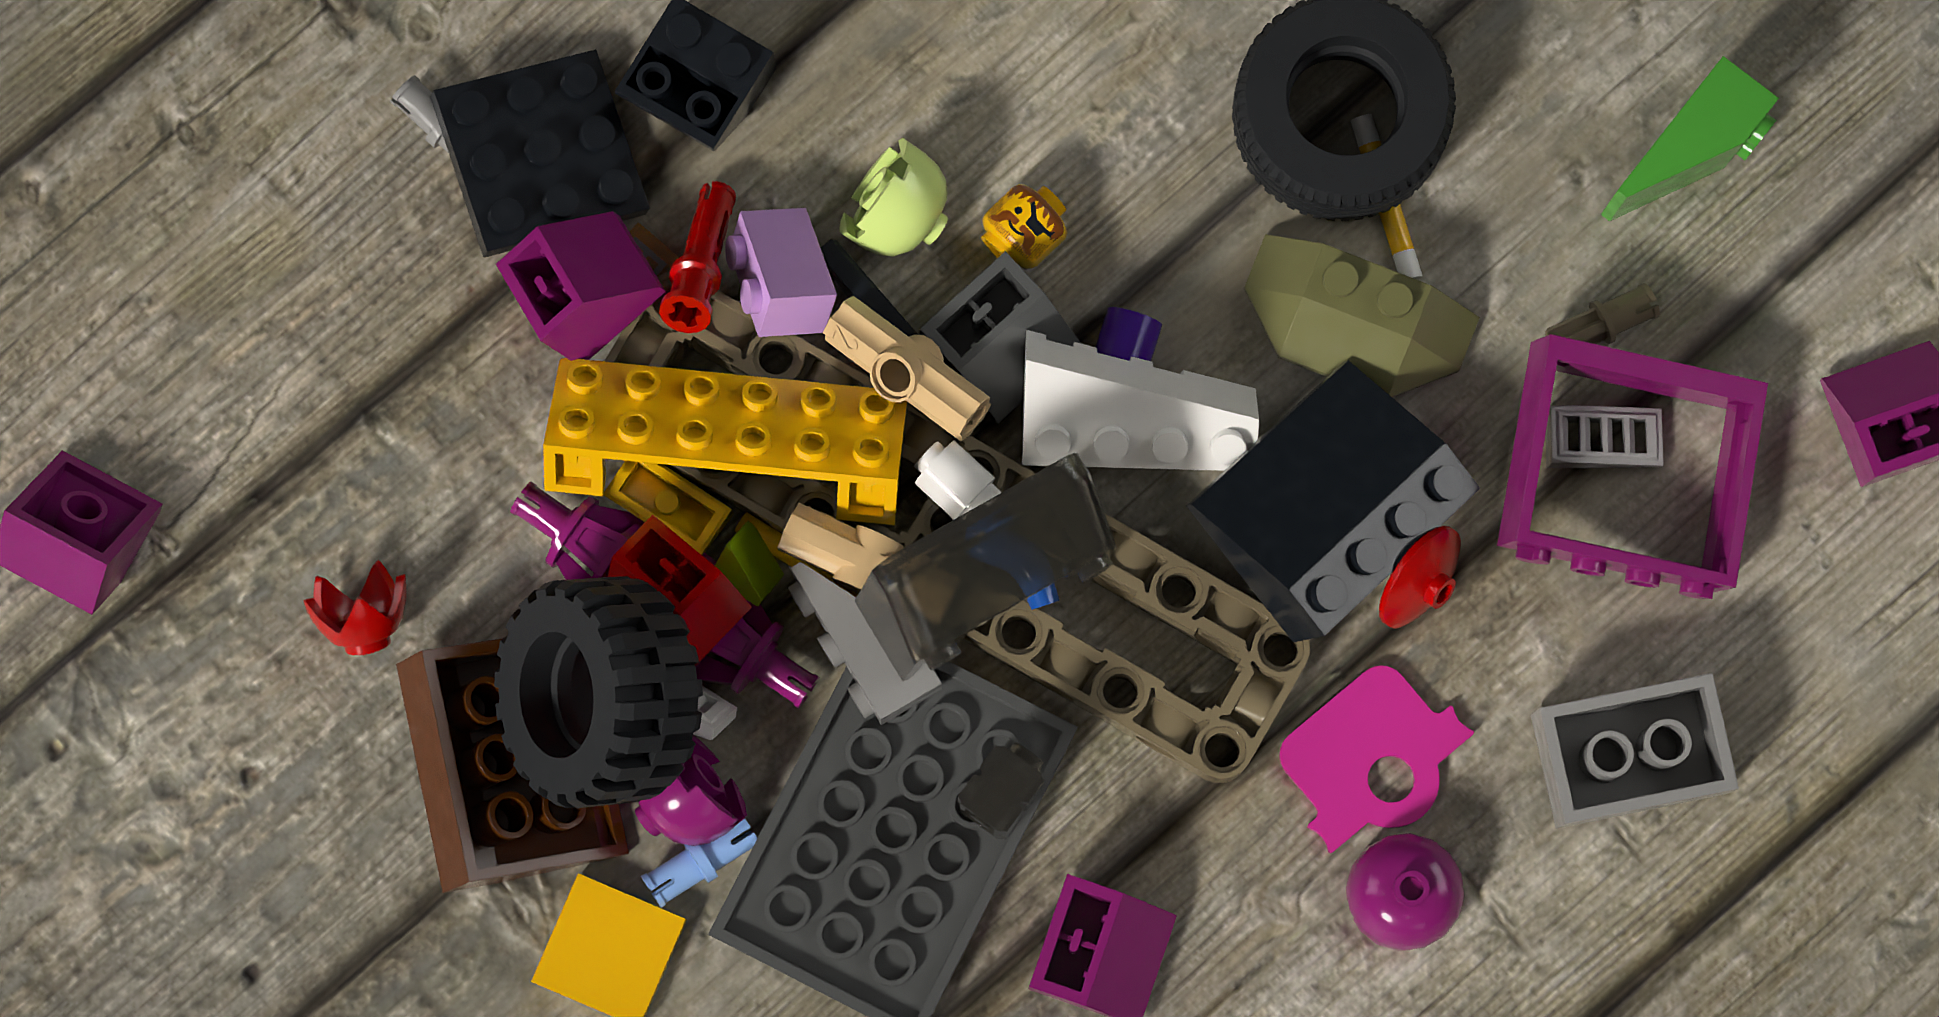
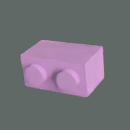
M807 209L740 211L734 234L727 237L725 256L729 269L736 270L741 285V306L745 314H751L758 337L823 333L837 293Z

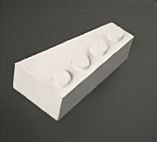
M1026 330L1022 465L1225 471L1258 440L1259 414L1255 388L1183 370L1180 374L1153 367V362L1135 357H1131L1130 361L1097 353L1096 347L1076 342L1073 343V346L1046 340L1045 334Z

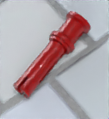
M712 181V188L708 183L701 187L685 251L671 265L669 280L672 287L670 292L661 300L659 314L670 328L679 332L698 333L707 328L712 318L713 310L710 305V299L719 290L722 279L717 263L728 229L730 215L736 202L735 191L723 182Z

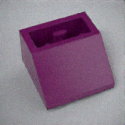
M613 211L537 226L496 263L540 341L571 361L575 359L590 360L666 292L622 219Z
M1930 340L1820 379L1861 488L1939 460V352Z
M1067 874L1028 990L1107 1017H1143L1177 915L1125 893Z

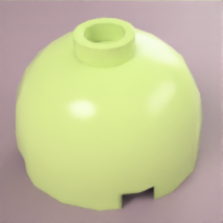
M904 138L898 140L901 152L898 153L889 147L873 164L856 188L851 198L857 202L859 201L860 206L854 218L843 213L840 221L839 232L876 255L891 257L912 251L921 241L930 245L939 237L948 221V216L942 213L947 201L946 179L942 171L926 153Z

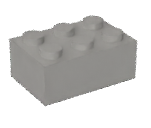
M1713 673L1542 707L1531 714L1556 829L1725 795L1739 789Z

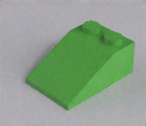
M1722 56L1620 186L1601 215L1608 221L1621 217L1724 169L1735 154L1745 161L1777 121L1768 112L1779 98Z

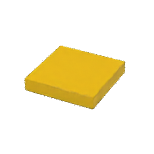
M578 873L531 982L612 1017H645L687 919Z

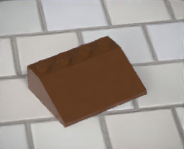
M502 639L421 650L396 664L443 893L497 884L629 854L619 804L584 808L558 806L535 792L529 786L530 780L521 777L514 767L513 763L516 758L513 753L505 748L502 739L505 730L503 722L497 720L495 704L499 703V688L494 687L495 671L500 669L501 658L497 656L500 640Z

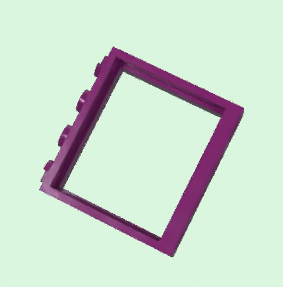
M1552 334L1532 341L1530 343L1497 546L1516 550L1515 558L1528 563L1550 564L1551 558L1570 561V570L1580 574L1605 576L1606 569L1626 573L1624 582L1631 585L1658 588L1660 581L1680 585L1679 594L1692 598L1712 599L1713 592L1736 588L1768 383ZM1556 371L1726 409L1701 567L1530 531Z

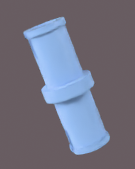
M743 819L727 834L711 843L697 846L683 844L685 847L684 851L648 874L645 873L641 876L647 888L651 891L671 879L668 883L651 893L661 908L667 902L703 879L707 883L713 881L718 877L717 870L753 848L757 837L750 830L731 842L733 838L751 828L746 819Z

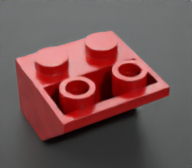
M654 515L611 558L608 577L628 576L631 579L639 578L652 585L675 606L673 614L681 616L690 631L687 634V639L690 645L696 647L699 662L752 608L717 567Z

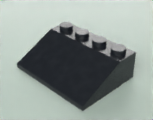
M1348 360L1340 364L1186 506L1292 642L1322 637L1330 632L1394 571L1402 557L1422 536L1445 523L1480 487L1441 438Z

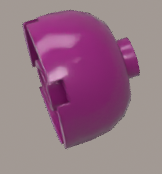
M693 735L692 740L696 745L691 757L685 763H681L684 770L661 794L652 799L638 802L639 806L635 809V814L642 826L651 835L658 836L662 833L673 842L697 846L711 843L727 834L745 819L747 811L743 797L732 777L723 786L720 777L711 766L720 761L703 742Z
M1412 833L1388 835L1366 847L1351 866L1346 884L1349 910L1354 917L1353 920L1358 929L1377 945L1397 951L1425 948L1445 937L1459 919L1465 897L1462 873L1451 854L1433 839Z

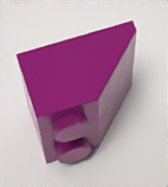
M62 450L4 510L0 524V566L92 615L123 580L160 514L163 504Z

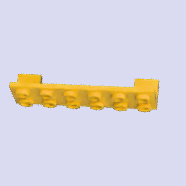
M562 358L558 365L543 444L545 491L603 496L606 482V459L837 481L836 520L895 525L899 468L907 401L890 402L882 398L874 388L585 359L571 361L567 358Z

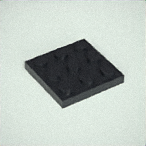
M596 49L433 90L430 98L483 258L511 251L537 226L612 211L619 215L622 221L646 215L650 209Z

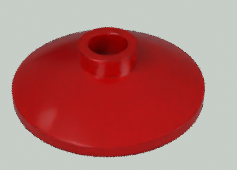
M1450 526L1437 527L1422 536L1402 557L1388 579L1381 596L1379 616L1384 624L1390 628L1403 627L1420 617L1430 607L1438 609L1448 601L1456 586V581L1452 576L1456 569L1461 549V538L1456 530Z

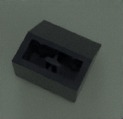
M671 0L617 86L615 94L715 151L747 117L775 72L774 52L686 0Z

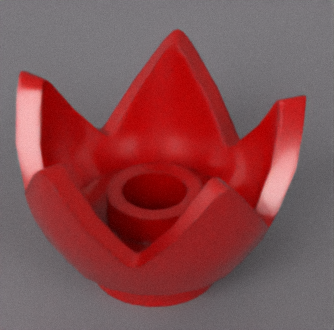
M377 560L373 564L356 600L346 596L327 579L316 576L314 581V598L303 600L306 611L319 631L334 645L344 647L347 654L366 655L380 651L391 643L390 635L396 632L403 618L406 605V574L396 576L394 583L381 561Z

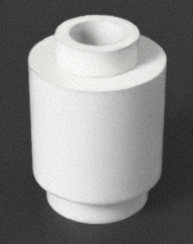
M955 440L946 448L939 441L935 442L914 465L921 473L915 484L954 521L961 518L968 526L976 523L1002 494L992 484L995 477Z

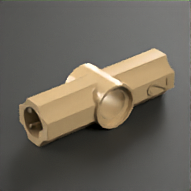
M855 296L848 298L841 304L839 309L830 317L823 331L825 341L870 373V381L875 391L882 398L890 402L906 400L959 441L971 435L977 425L984 419L991 406L989 402L990 397L944 363L941 350L932 339L924 335L908 337Z
M798 503L791 514L777 547L779 551L833 575L832 579L851 591L875 601H880L883 598L906 611L909 610L925 620H930L937 624L944 614L959 581V576L905 552L903 545L879 532L857 525L855 529L828 514Z

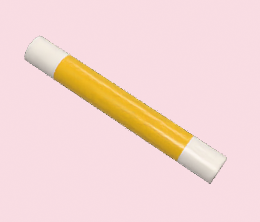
M1372 114L1362 115L1350 121L1360 154L1370 152L1382 145ZM1399 204L1397 207L1392 206L1387 212H1380L1379 215L1397 272L1414 279L1422 277L1423 275L1401 205Z

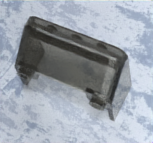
M1077 452L1070 454L903 548L871 571L854 602L902 682L913 677L920 665L924 663L932 671L949 662L961 653L956 643L961 641L968 632L1064 577L1069 579L1078 575L1081 581L1085 583L1113 565L1110 557L1116 551L1117 545L1090 472Z

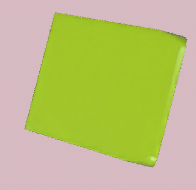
M749 521L728 542L715 564V567L728 578L740 594L758 607L784 576L758 530Z

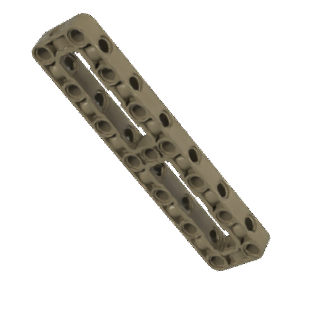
M670 271L657 277L666 292L623 329L605 359V362L677 369L688 349H691L737 375L874 388L868 376L797 335L758 337L751 314H745L741 303L719 290L715 295L711 296L712 318L706 329L698 333H684L670 328L659 314L661 300L670 292L672 287L669 280ZM773 349L787 351L793 358L791 367L782 374L773 375L767 373L761 368L760 363L768 351ZM907 402L899 470L917 480L921 473L914 465L924 453L937 441L946 448L955 440L978 463L990 469L995 477L992 484L1002 492L1000 497L977 522L991 521L1034 541L1049 557L1237 665L1212 709L1209 707L1201 709L1188 703L1165 687L1166 683L1107 648L1101 651L1086 644L1066 631L1062 622L1037 608L1031 610L1027 602L1005 589L1002 592L996 591L967 574L963 570V565H961L967 555L962 547V539L970 526L962 520L964 529L959 537L948 541L938 539L933 534L930 526L936 516L946 512L930 497L926 500L908 533L902 530L898 534L877 523L838 521L855 529L857 525L879 532L903 545L905 552L959 576V581L952 598L937 625L1204 780L1213 783H1228L1236 779L1250 763L1304 669L1310 655L1309 639L1292 642L1262 603L974 437L968 436L966 439L959 441ZM665 465L680 476L742 512L750 513L781 534H783L786 524L798 503L810 507L813 505L826 506L833 512L836 519L838 493L815 479L736 471L712 474L704 468ZM1072 521L1083 522L1091 528L1093 541L1082 549L1068 547L1061 538V529ZM1172 579L1184 580L1191 586L1194 592V600L1185 607L1177 608L1171 606L1162 596V586ZM1017 620L1027 622L1035 632L1034 642L1025 649L1009 647L1002 638L1003 628L1008 623ZM1272 637H1281L1288 640L1294 648L1295 657L1293 662L1286 666L1271 664L1264 655V643ZM1113 679L1127 680L1136 691V700L1126 708H1115L1106 702L1103 695L1104 686ZM1215 737L1229 739L1237 750L1235 763L1228 767L1220 768L1214 766L1205 755L1206 743Z

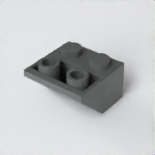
M1006 251L919 329L920 335L932 339L939 346L944 363L990 397L989 402L991 406L987 414L997 425L1023 403L1026 330L1045 334L1046 340L1073 346L1074 342L1080 343L1046 294Z

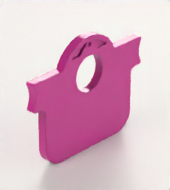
M1374 666L1362 673L1290 733L1280 747L1279 759L1286 774L1316 808V818L1307 825V828L1317 833L1323 839L1328 853L1331 854L1367 823L1382 828H1400L1412 824L1423 817L1432 807L1438 794L1440 784L1438 764L1474 734V731L1464 726L1458 720L1453 706H1449L1441 713L1433 712L1397 670L1388 666ZM1384 757H1396L1410 767L1413 774V786L1406 798L1398 802H1385L1372 793L1368 784V774L1371 766L1377 760Z

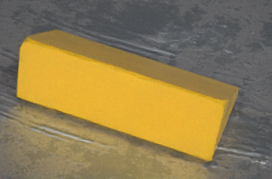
M624 461L603 493L605 497L643 522H646L654 515L701 555L706 552L734 514L731 508L663 464Z

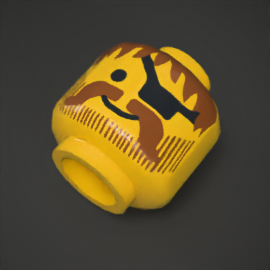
M1018 184L1012 187L984 214L982 222L986 232L981 236V239L996 258H999L1006 251L1020 267L1032 269L1038 266L1065 240L1067 230L1060 216L1066 212V208L1059 198L1047 187L1042 186L1039 190L1035 191L1027 185Z

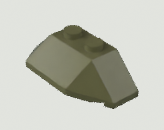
M1267 234L1264 236L1244 287L1278 358L1326 377L1340 364L1349 360L1392 398L1459 372L1480 318L1434 286L1324 243Z

